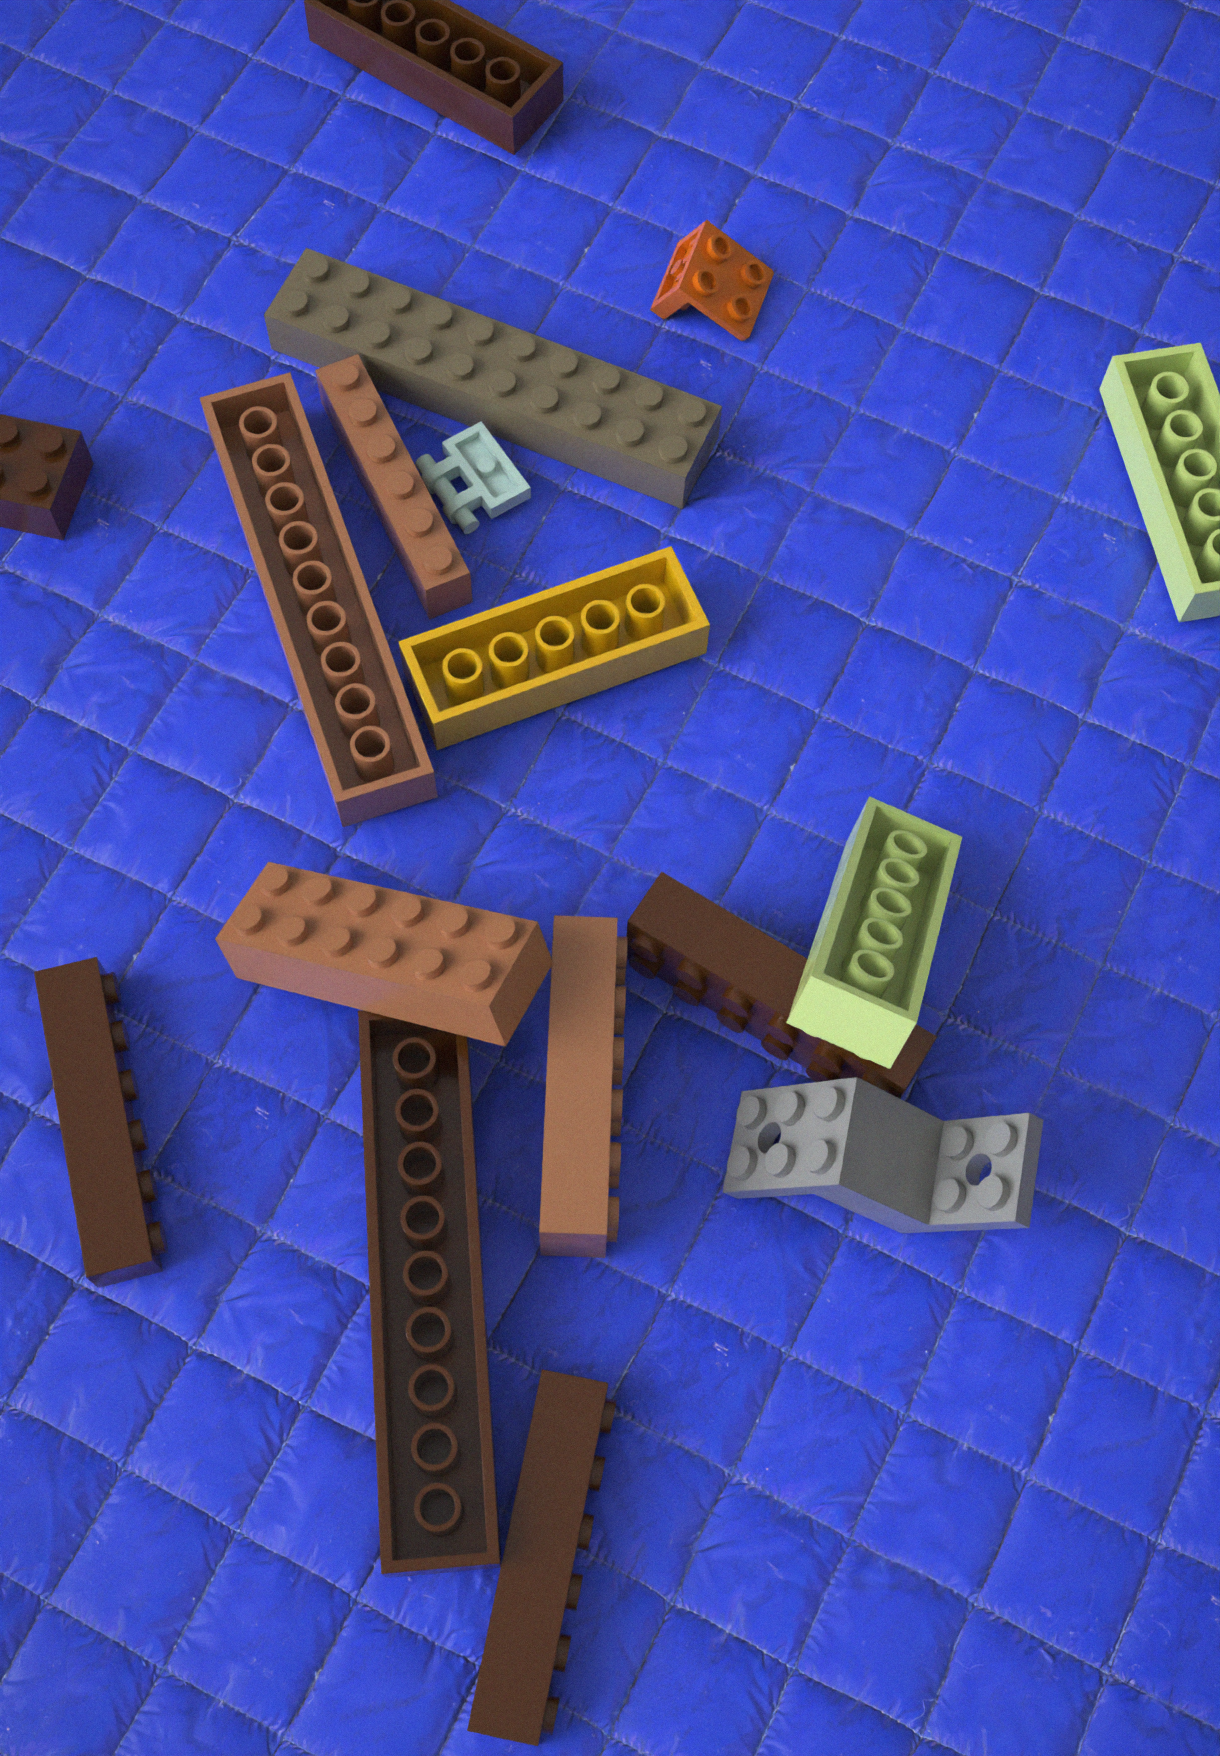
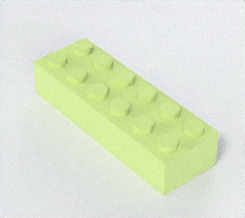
M1195 343L1112 356L1099 391L1178 622L1220 616V393L1202 344Z
M869 796L846 841L787 1024L799 1028L813 1037H819L853 1052L860 1058L871 1060L889 1069L892 1067L918 1020L960 850L961 836Z

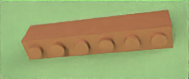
M356 354L316 369L315 373L321 403L429 620L472 603L470 572L359 355Z

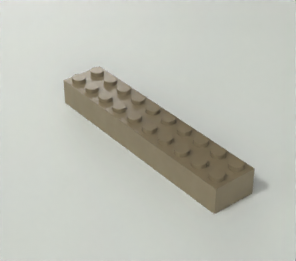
M308 248L304 250L264 314L272 350L319 368L358 354L376 390L470 427L482 421L493 436L680 509H683L719 437L721 405Z

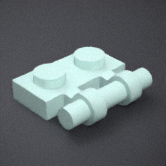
M482 421L442 442L443 454L446 456L444 460L436 463L430 454H424L415 462V466L422 474L421 478L429 493H435L444 505L443 512L451 523L458 524L465 534H470L478 528L480 523L472 512L480 506L493 519L531 498V487ZM458 476L468 486V489L460 493L450 483L451 480Z

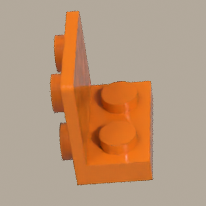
M706 220L677 243L650 310L665 320L678 309L684 311L692 305L738 340L745 341L751 335L774 272Z

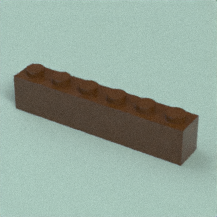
M97 957L35 971L34 976L86 1278L96 1287L100 1288L162 1272L160 1255L168 1253V1245L163 1224L161 1221L154 1222L150 1203L158 1201V1191L151 1169L144 1170L141 1151L148 1150L149 1144L143 1120L141 1118L135 1120L131 1101L139 1100V1089L133 1069L126 1070L122 1052L130 1050V1041L124 1021H116L113 1004L121 1002L117 977L114 972L107 973Z
M543 1369L541 1371L467 1728L469 1732L534 1746L539 1745L541 1733L553 1735L560 1697L549 1695L553 1670L565 1673L572 1635L561 1633L565 1609L577 1610L583 1575L572 1573L577 1549L588 1551L595 1515L584 1513L588 1490L596 1492L600 1490L606 1457L595 1455L599 1432L611 1433L617 1400L606 1398L607 1382Z

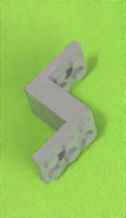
M858 1077L742 1091L736 1114L730 1155L727 1161L723 1193L737 1199L815 1194L900 1233L1030 1228L1044 1120L1031 1113L943 1121ZM781 1133L779 1143L773 1145L774 1140ZM991 1162L990 1175L979 1182L982 1169Z

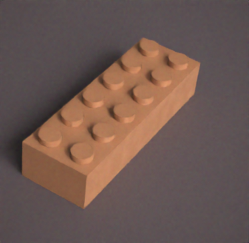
M272 862L266 864L215 938L238 979L505 1047L553 964L537 921Z
M554 915L539 1225L541 1256L605 1258L606 1243L617 1242L619 1197L608 1196L609 1188L619 1189L621 1143L610 1142V1136H620L623 1100V1089H612V1085H622L624 1064V1037H614V1034H624L626 986H615L625 985L627 965V936H617L618 918Z

